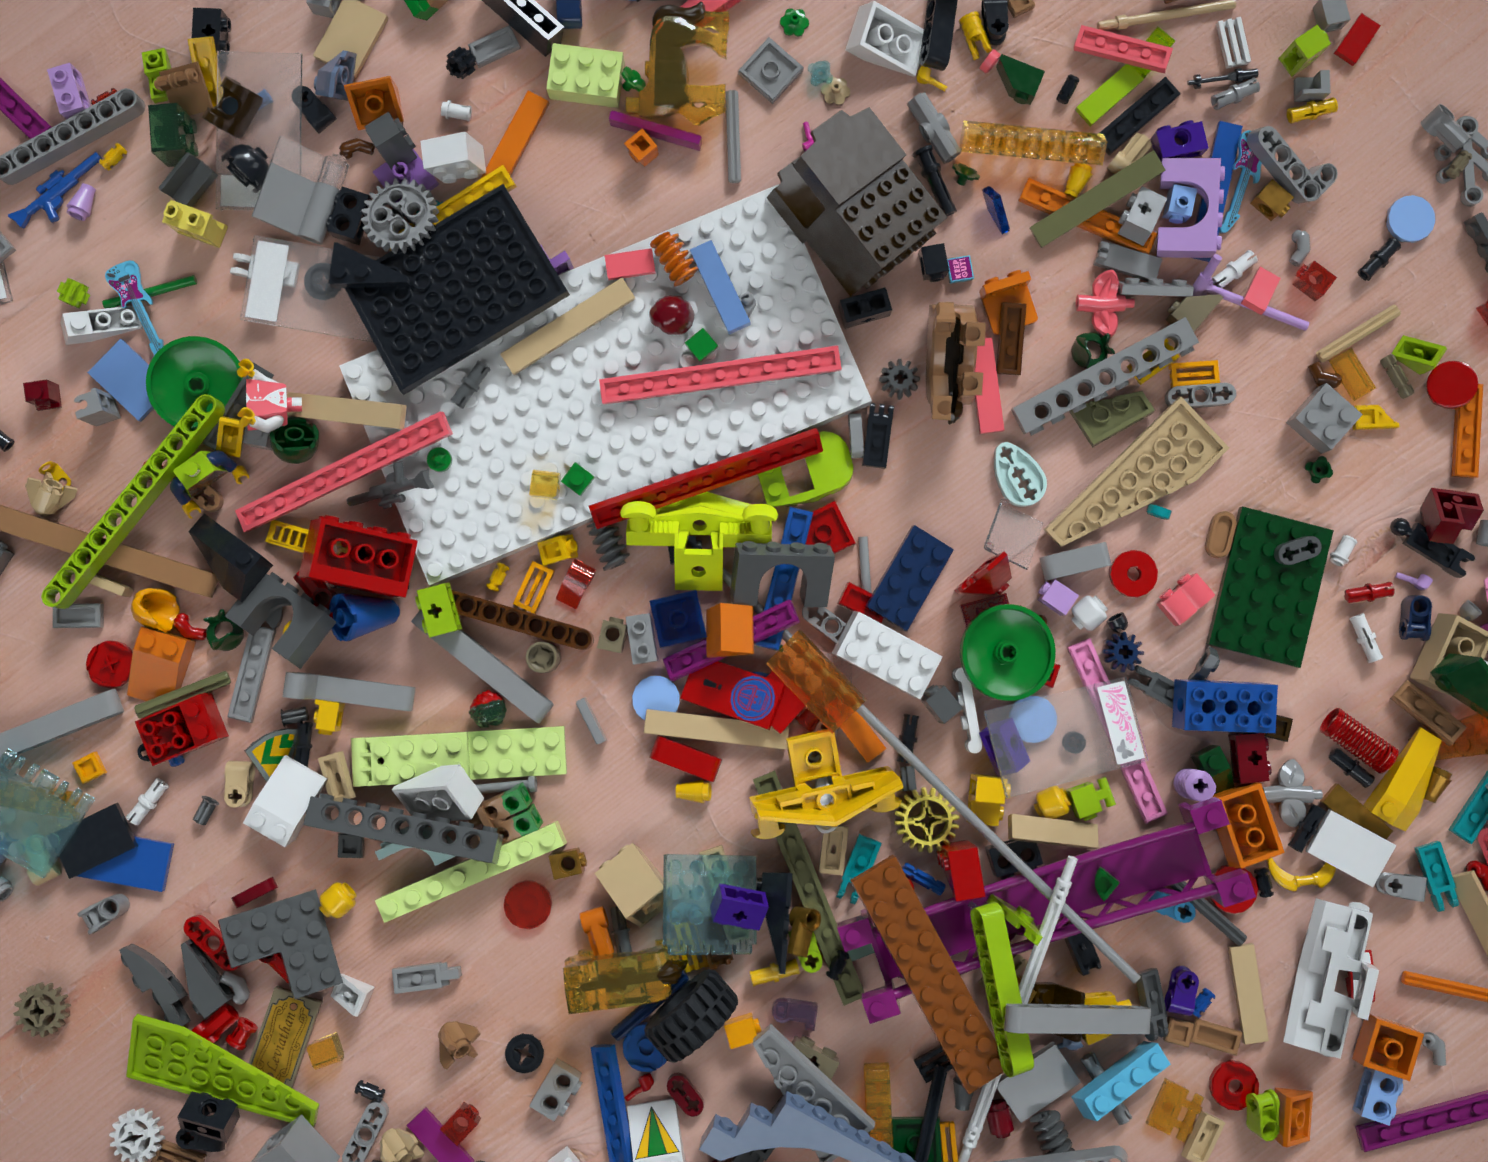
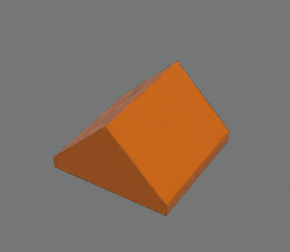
M391 76L344 85L358 130L366 129L364 126L387 112L390 113L394 120L399 118L400 122H404L398 87Z
M719 603L706 610V650L708 658L754 654L753 606Z
M1275 1088L1274 1091L1280 1101V1130L1275 1140L1287 1148L1310 1141L1313 1092Z

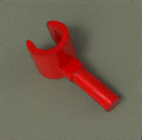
M646 1073L638 1078L640 1086L624 1097L627 1102L642 1091L646 1092L651 1089L654 1084L651 1073Z

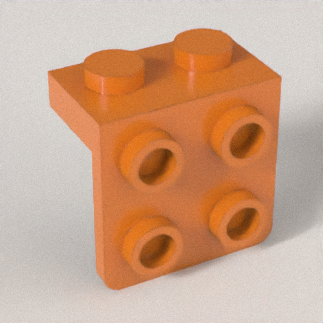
M1016 270L1007 274V278L999 280L998 277L988 279L980 289L979 293L992 332L995 335L999 334L1002 302L1027 304L1025 326L1033 324L1038 320L1027 286L1032 280L1029 271L1021 273V270Z

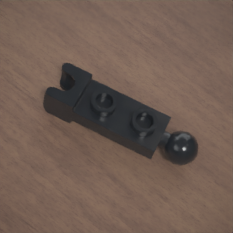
M1396 518L1391 522L1390 529L1394 535L1406 536L1402 544L1438 565L1443 571L1453 577L1462 578L1466 575V571L1460 567V561L1468 562L1475 560L1474 555L1463 548L1459 549L1454 544L1429 541L1426 527L1419 523H1415L1410 528L1409 522L1404 518Z

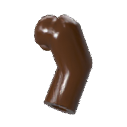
M354 138L340 145L339 154L343 159L352 158V153L356 151L372 155L375 145L374 143Z
M1319 361L1308 366L1318 386L1327 383L1332 388H1337L1342 383L1341 375L1324 372Z

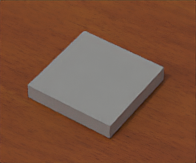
M768 37L738 70V74L773 104L801 74L804 67Z

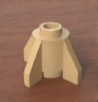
M49 472L45 473L42 483L39 479L28 477L25 484L31 506L36 513L43 516L54 514L74 499L77 493V488L65 485L63 488L60 482L53 480Z
M391 1128L382 1135L380 1141V1159L382 1162H410L412 1158H422L425 1153L417 1145L418 1140L414 1134L399 1128Z

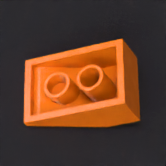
M141 626L133 648L127 695L148 701L181 688L196 641L169 632L165 633Z

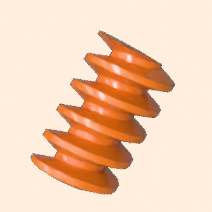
M665 232L652 240L650 246L655 249V255L660 257L659 262L665 265L664 270L666 273H670L669 279L670 281H675L674 287L691 279L699 268L697 266L690 268L691 263L694 261L693 258L685 260L689 251H680L684 243L675 242L679 234L671 235L670 232Z

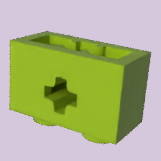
M1317 24L1295 39L1278 59L1291 77L1315 62L1330 46L1331 42L1327 33L1321 30Z
M450 582L417 590L418 596L415 597L418 609L422 610L424 616L422 627L424 632L428 633L429 638L462 629ZM441 607L442 612L434 614L433 609Z

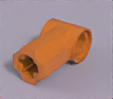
M604 906L581 912L579 914L585 934L588 935L594 958H601L614 953V946L608 930V917Z

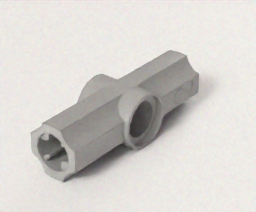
M925 92L914 96L907 103V106L919 123V130L927 143L932 144L944 164L952 161L961 154L962 150L950 133V127L942 113L936 111Z

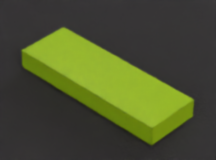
M1125 64L1080 103L1075 111L1091 127L1142 83L1144 78L1132 65Z

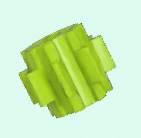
M67 278L66 282H61L57 289V292L60 293L58 299L80 309L81 304L86 305L90 294L87 293L89 287Z

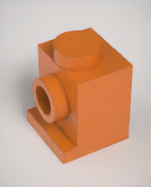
M640 129L624 143L629 150L628 153L636 163L641 162L644 167L659 156L657 145L643 129Z

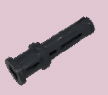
M927 145L915 151L913 157L917 158L922 169L921 175L927 178L936 202L948 217L957 212V209L940 173L941 165L936 162L932 153L933 147L932 145Z

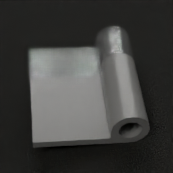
M279 136L252 217L309 242L322 245L328 229L326 227L329 215L333 214L335 208V196L337 193H340L350 166L346 162L347 159L335 153L332 156H323L283 136Z

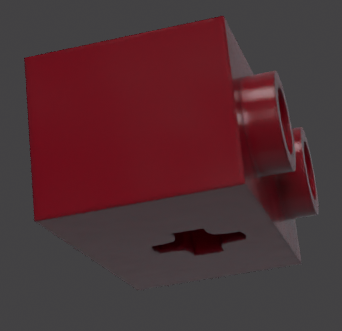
M1252 732L1228 735L1234 783L1245 784L1270 781L1269 775L1272 773L1270 762L1267 761L1266 752L1269 750V742L1264 733ZM1254 754V759L1248 761V756Z

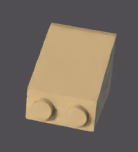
M633 843L622 847L617 856L612 860L605 861L595 873L624 917L641 928L679 898L643 851Z

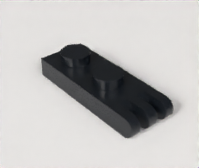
M870 403L862 466L886 469L894 405H889L888 414H884L885 404H880L879 412L875 413V403Z

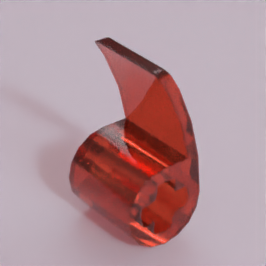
M574 559L565 575L556 599L577 609L597 569Z

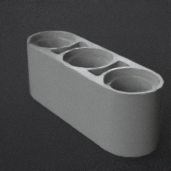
M1106 542L1039 558L1045 581L1112 565Z

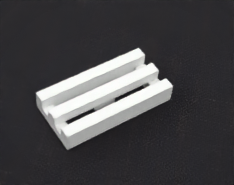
M1237 17L1235 20L1227 19L1225 22L1223 20L1218 21L1216 27L1226 69L1248 65L1251 62L1241 17ZM1226 27L1228 28L1230 44L1235 59L1234 62H1232L1230 49L1227 41V36L1225 32Z

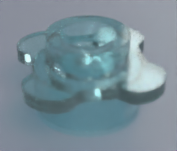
M818 61L808 66V72L811 73L812 77L810 82L813 86H818L824 82L829 84L833 81L828 61Z

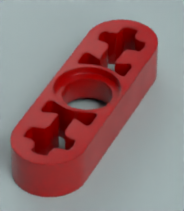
M195 915L185 921L183 927L185 934L223 970L233 971L240 967L231 968L227 962L228 956L225 953L220 956L218 955L225 948L221 931L205 916ZM200 922V930L194 932L192 930L194 927L193 923ZM209 930L210 933L206 934L203 937V939H201L200 937L204 935L203 933ZM211 936L217 937L220 941V946L216 950L211 949L208 945V939Z

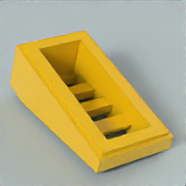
M273 520L271 521L265 542L304 553L309 530ZM280 526L281 530L278 539L274 540L276 528ZM287 528L290 530L287 536L286 543L282 542ZM294 531H297L295 543L291 545ZM304 533L306 534V537L304 540L303 547L301 548L299 547L302 535Z

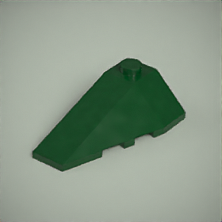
M1449 653L1430 672L1436 680L1435 684L1441 690L1488 719V665L1482 657Z

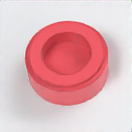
M993 49L979 69L985 74L989 73L999 60L1000 53Z

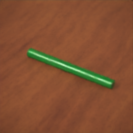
M192 275L144 290L150 297L196 285L197 279ZM120 296L103 300V307L106 309L121 306Z

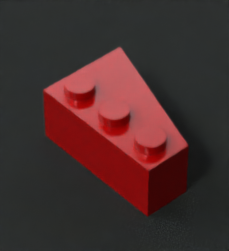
M968 840L950 842L949 845L940 844L941 850L936 851L937 862L944 870L956 902L986 897L978 847Z

